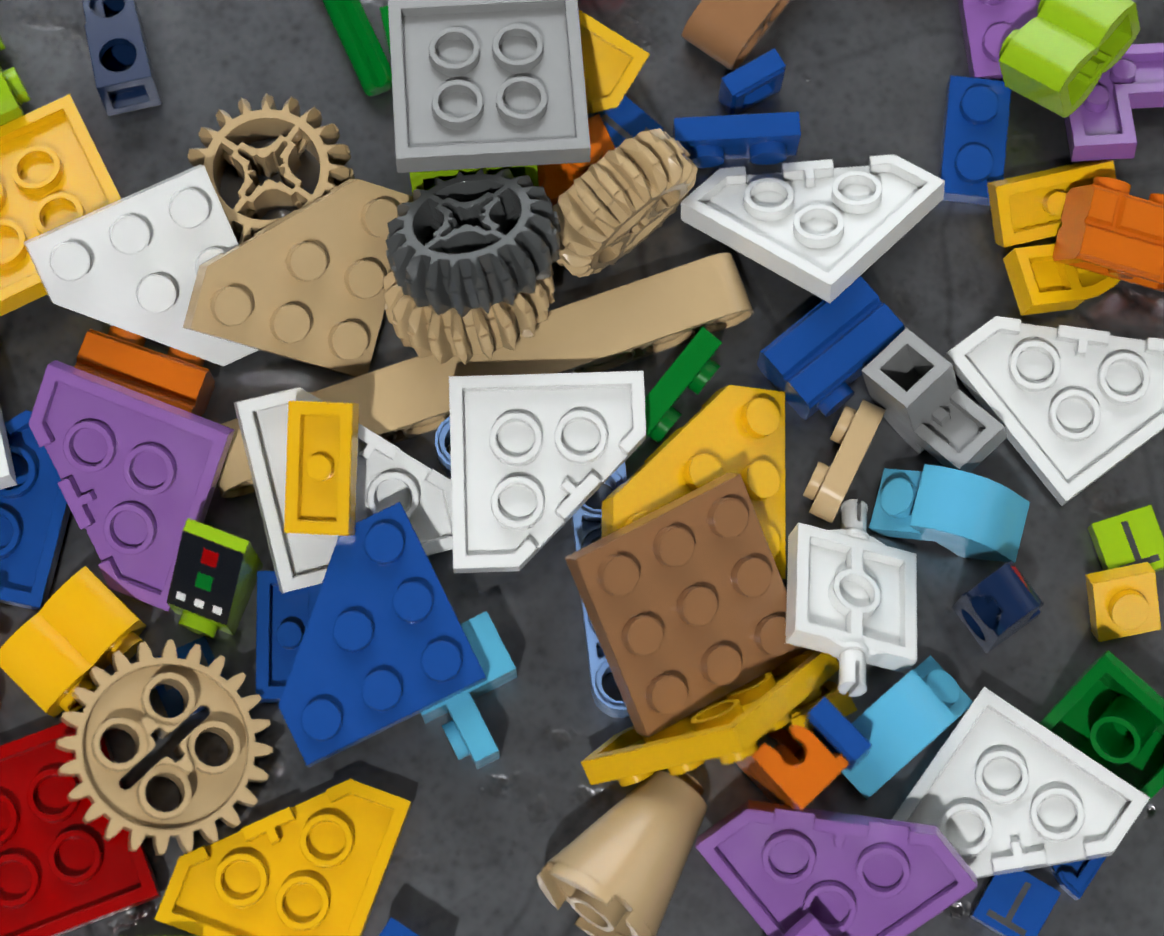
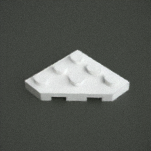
M895 154L869 156L868 166L834 168L833 160L829 159L782 163V172L746 175L745 166L719 168L681 201V220L826 302L831 303L944 199L945 181Z
M197 165L23 242L53 304L223 367L259 351L251 347L183 328L199 266L220 253H226L239 245L204 165Z
M995 316L949 350L944 357L953 364L955 374L981 407L1005 426L1007 439L1061 506L1065 505L1164 430V339L1148 337L1146 340L1112 336L1109 331L1059 325L1057 328L1021 323V319Z
M644 371L449 376L454 573L520 571L646 440Z
M301 387L234 402L279 591L282 593L321 584L339 535L284 533L288 401L322 402V400ZM359 424L355 523L401 502L427 556L452 550L451 480Z
M983 687L891 820L937 826L978 879L1112 856L1150 797Z

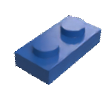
M950 75L946 91L939 178L945 181L944 199L942 201L990 206L987 183L1004 179L1011 89L1005 87L1004 81Z
M799 111L674 118L672 138L676 141L678 140L690 154L689 158L697 168L716 167L722 165L725 159L750 158V162L757 165L781 163L787 159V156H796L801 137Z
M257 571L256 695L260 694L262 698L259 703L280 702L322 583L282 593L279 591L275 571Z

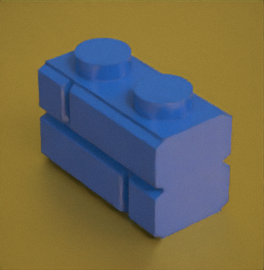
M859 276L831 303L825 300L820 302L761 350L757 365L759 370L778 391L785 392V400L802 419L807 420L818 410L825 417H828L853 396L855 392L849 385L862 375L861 370L905 330V326L892 310L880 301L879 296L869 284Z

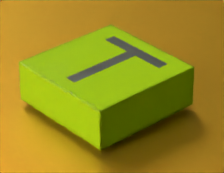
M1152 505L1092 523L1087 528L1103 571L1148 562L1155 572L1164 570V537Z

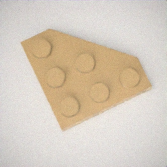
M348 179L334 187L320 199L302 209L291 212L253 234L254 237L201 264L197 272L183 328L351 377L367 374L385 311L384 304L386 301L383 293L385 287L383 277L391 272L386 255L388 250L386 240L389 234L387 223L398 217L397 206L402 203L413 202V196L361 179Z

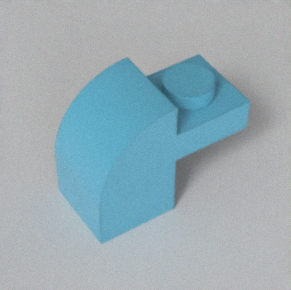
M924 464L923 471L884 468L869 529L885 537L934 541L962 558L1000 562L1012 561L1015 563L1030 502L998 482L953 468Z
M487 611L460 624L487 680L421 712L425 724L449 713L452 720L441 725L458 760L470 755L477 770L499 759L500 754L474 699L517 678L516 667Z
M930 655L914 670L912 669L852 723L872 746L868 755L852 771L844 769L842 773L866 800L869 799L967 711L973 701L959 687L956 680Z

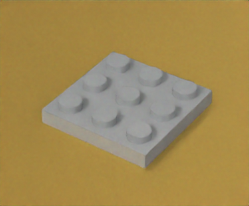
M388 0L397 173L590 162L591 146L578 0Z

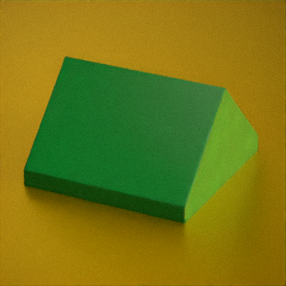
M1108 650L1089 665L1040 720L1039 724L1151 799L1164 787V699Z

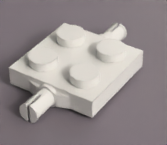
M849 499L841 504V529L826 530L798 522L788 536L785 643L836 657L839 660L838 691L842 695L849 691V697H858L866 693V664L906 674L917 662V554L887 546L874 537L869 536L867 533L868 505L861 500L857 506L858 499Z

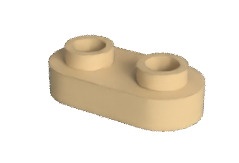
M864 399L858 410L847 405L845 406L830 437L831 441L840 444V448L831 466L820 461L818 462L804 491L803 496L814 501L809 513L829 523L833 522L883 418L885 409Z

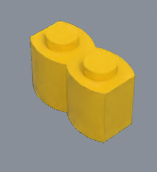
M84 566L50 597L37 614L24 623L0 647V668L48 715L55 718L63 711L77 712L82 706L71 695L74 689L80 687L95 692L97 688L92 683L89 675L90 670L94 666L104 670L110 664L112 665V655L118 650L130 660L137 653L138 645L143 642L139 635L147 625L89 568Z

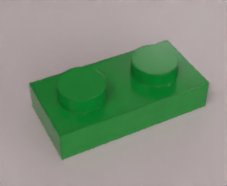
M704 327L699 330L645 397L646 440L650 437L659 444L682 416V413L676 410L674 405L689 388L698 396L721 367L712 358L723 342ZM645 441L636 450H639Z

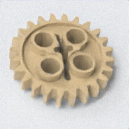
M167 640L162 649L161 656L154 658L147 643L141 642L137 647L136 662L133 664L118 650L112 655V665L115 671L112 676L97 666L90 670L89 675L97 688L95 692L76 687L71 694L76 702L84 708L82 713L70 711L63 712L60 721L75 729L76 732L75 736L64 737L56 741L55 748L74 753V760L64 764L57 770L58 776H78L80 782L68 794L67 799L70 802L88 798L92 803L82 819L85 824L96 820L102 815L109 820L103 837L106 841L117 835L121 829L129 831L128 851L135 852L145 837H152L156 856H162L168 847L169 838L176 837L183 853H189L193 850V832L196 831L208 843H214L219 840L214 821L219 819L231 828L237 827L241 821L232 806L238 803L242 806L253 807L258 802L254 794L246 788L247 783H263L268 780L269 774L253 764L254 759L263 758L273 753V747L255 742V735L268 728L271 723L267 719H251L248 712L262 698L260 694L241 698L236 692L246 678L243 672L234 675L227 681L220 676L225 663L224 656L220 655L208 667L201 665V645L195 644L185 659L177 658L174 641ZM159 685H169L177 689L183 697L184 706L182 713L173 718L161 717L155 713L150 706L149 696L151 689ZM200 706L208 708L209 716L173 750L175 756L179 759L176 763L171 758L165 757L130 789L124 790L120 787L119 782L121 778L154 749L156 743L150 736L151 734L155 733L159 738L163 739L171 734ZM111 729L124 730L134 740V757L125 763L111 762L101 752V735ZM211 732L223 738L228 750L227 758L223 765L212 767L205 765L198 759L194 748L198 735ZM156 777H165L176 784L179 789L180 799L173 811L161 812L149 805L145 794L149 780Z

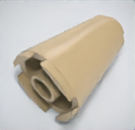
M656 771L549 860L537 875L539 888L558 910L567 901L580 915L574 924L590 936H656L707 812V804L701 797L704 793L702 786L687 773L671 776L666 771Z

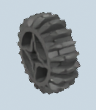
M481 168L473 175H464L459 170L456 178L447 181L435 178L434 187L431 189L413 190V202L398 205V217L387 223L389 234L386 240L388 248L386 255L397 285L401 286L404 295H409L414 299L417 307L431 305L437 315L444 314L451 308H455L461 317L466 316L474 308H482L489 314L491 305L500 302L513 306L515 295L520 292L535 293L536 280L551 277V264L560 259L559 232L561 228L557 212L553 211L551 199L546 195L544 187L533 185L529 175L514 178L509 168L503 169L495 175H491L486 168Z

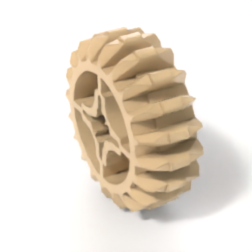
M266 93L261 101L262 109L252 111L248 100L241 98L238 102L240 115L232 119L224 110H218L216 118L221 128L218 132L211 128H200L198 135L206 148H191L187 157L190 164L194 167L200 164L204 165L237 242L239 241V245L254 237L253 234L281 219L261 220L269 211L276 208H283L292 212L302 209L325 196L329 190L348 179H355L353 169L343 166L351 159L348 146L336 144L340 134L335 124L331 123L321 126L322 115L315 106L300 116L299 102L291 96L285 102L282 110H276L273 96ZM277 138L276 141L265 148L249 146V144L259 140ZM305 149L316 158L320 165L319 180L313 194L304 190L302 181L295 176L301 166L299 157ZM228 163L236 168L238 176L244 180L242 187L237 192L240 200L233 209L224 202L220 192L222 176ZM279 172L282 182L276 183L268 179L262 186L260 185L257 174L259 176L263 174L266 177L272 178Z
M661 128L639 132L634 138L625 139L616 149L608 150L605 156L595 164H591L581 177L574 179V184L566 192L559 195L558 203L553 206V211L557 212L561 228L559 232L560 259L556 262L560 266L563 265L573 276L586 277L591 274L600 273L607 265H614L618 259L631 252L657 228L663 226L662 223L677 211V206L688 196L689 190L694 187L697 178L698 168L689 158L690 154L681 143L671 138Z
M551 265V277L536 280L535 293L520 292L516 294L513 306L500 302L491 305L489 314L482 308H474L464 317H461L455 308H451L444 314L437 315L431 305L417 307L412 297L403 294L401 286L397 285L391 270L389 274L383 277L385 286L383 293L386 301L384 308L389 323L393 324L396 336L401 339L404 347L414 348L419 358L428 357L433 354L439 363L443 364L453 356H458L466 365L473 356L485 354L491 360L493 351L502 347L515 350L518 337L535 336V324L549 319L548 308L550 304L555 302L553 294L555 286L552 278L553 269Z

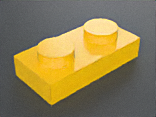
M1114 160L1083 161L987 183L995 243L1002 247H1009L1057 236L1058 230L1062 227L1061 216L1067 192L1070 191V188L1092 184L1094 177L1116 179Z
M288 401L284 533L355 535L359 403Z

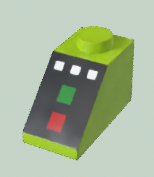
M188 518L182 532L166 602L176 614L181 615L178 625L211 639H214L217 630L235 635L256 585L257 571L262 570L263 564L250 541Z

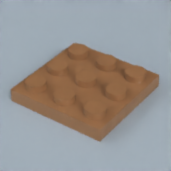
M728 472L565 557L638 735L650 738L809 650L785 643L787 591L741 474Z

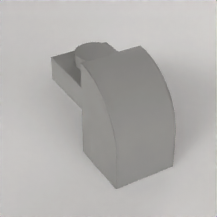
M908 328L899 334L861 370L872 401L875 405L886 410L883 417L916 452L921 454L926 450L945 467L971 473L1007 438L1005 426L958 389L953 364Z

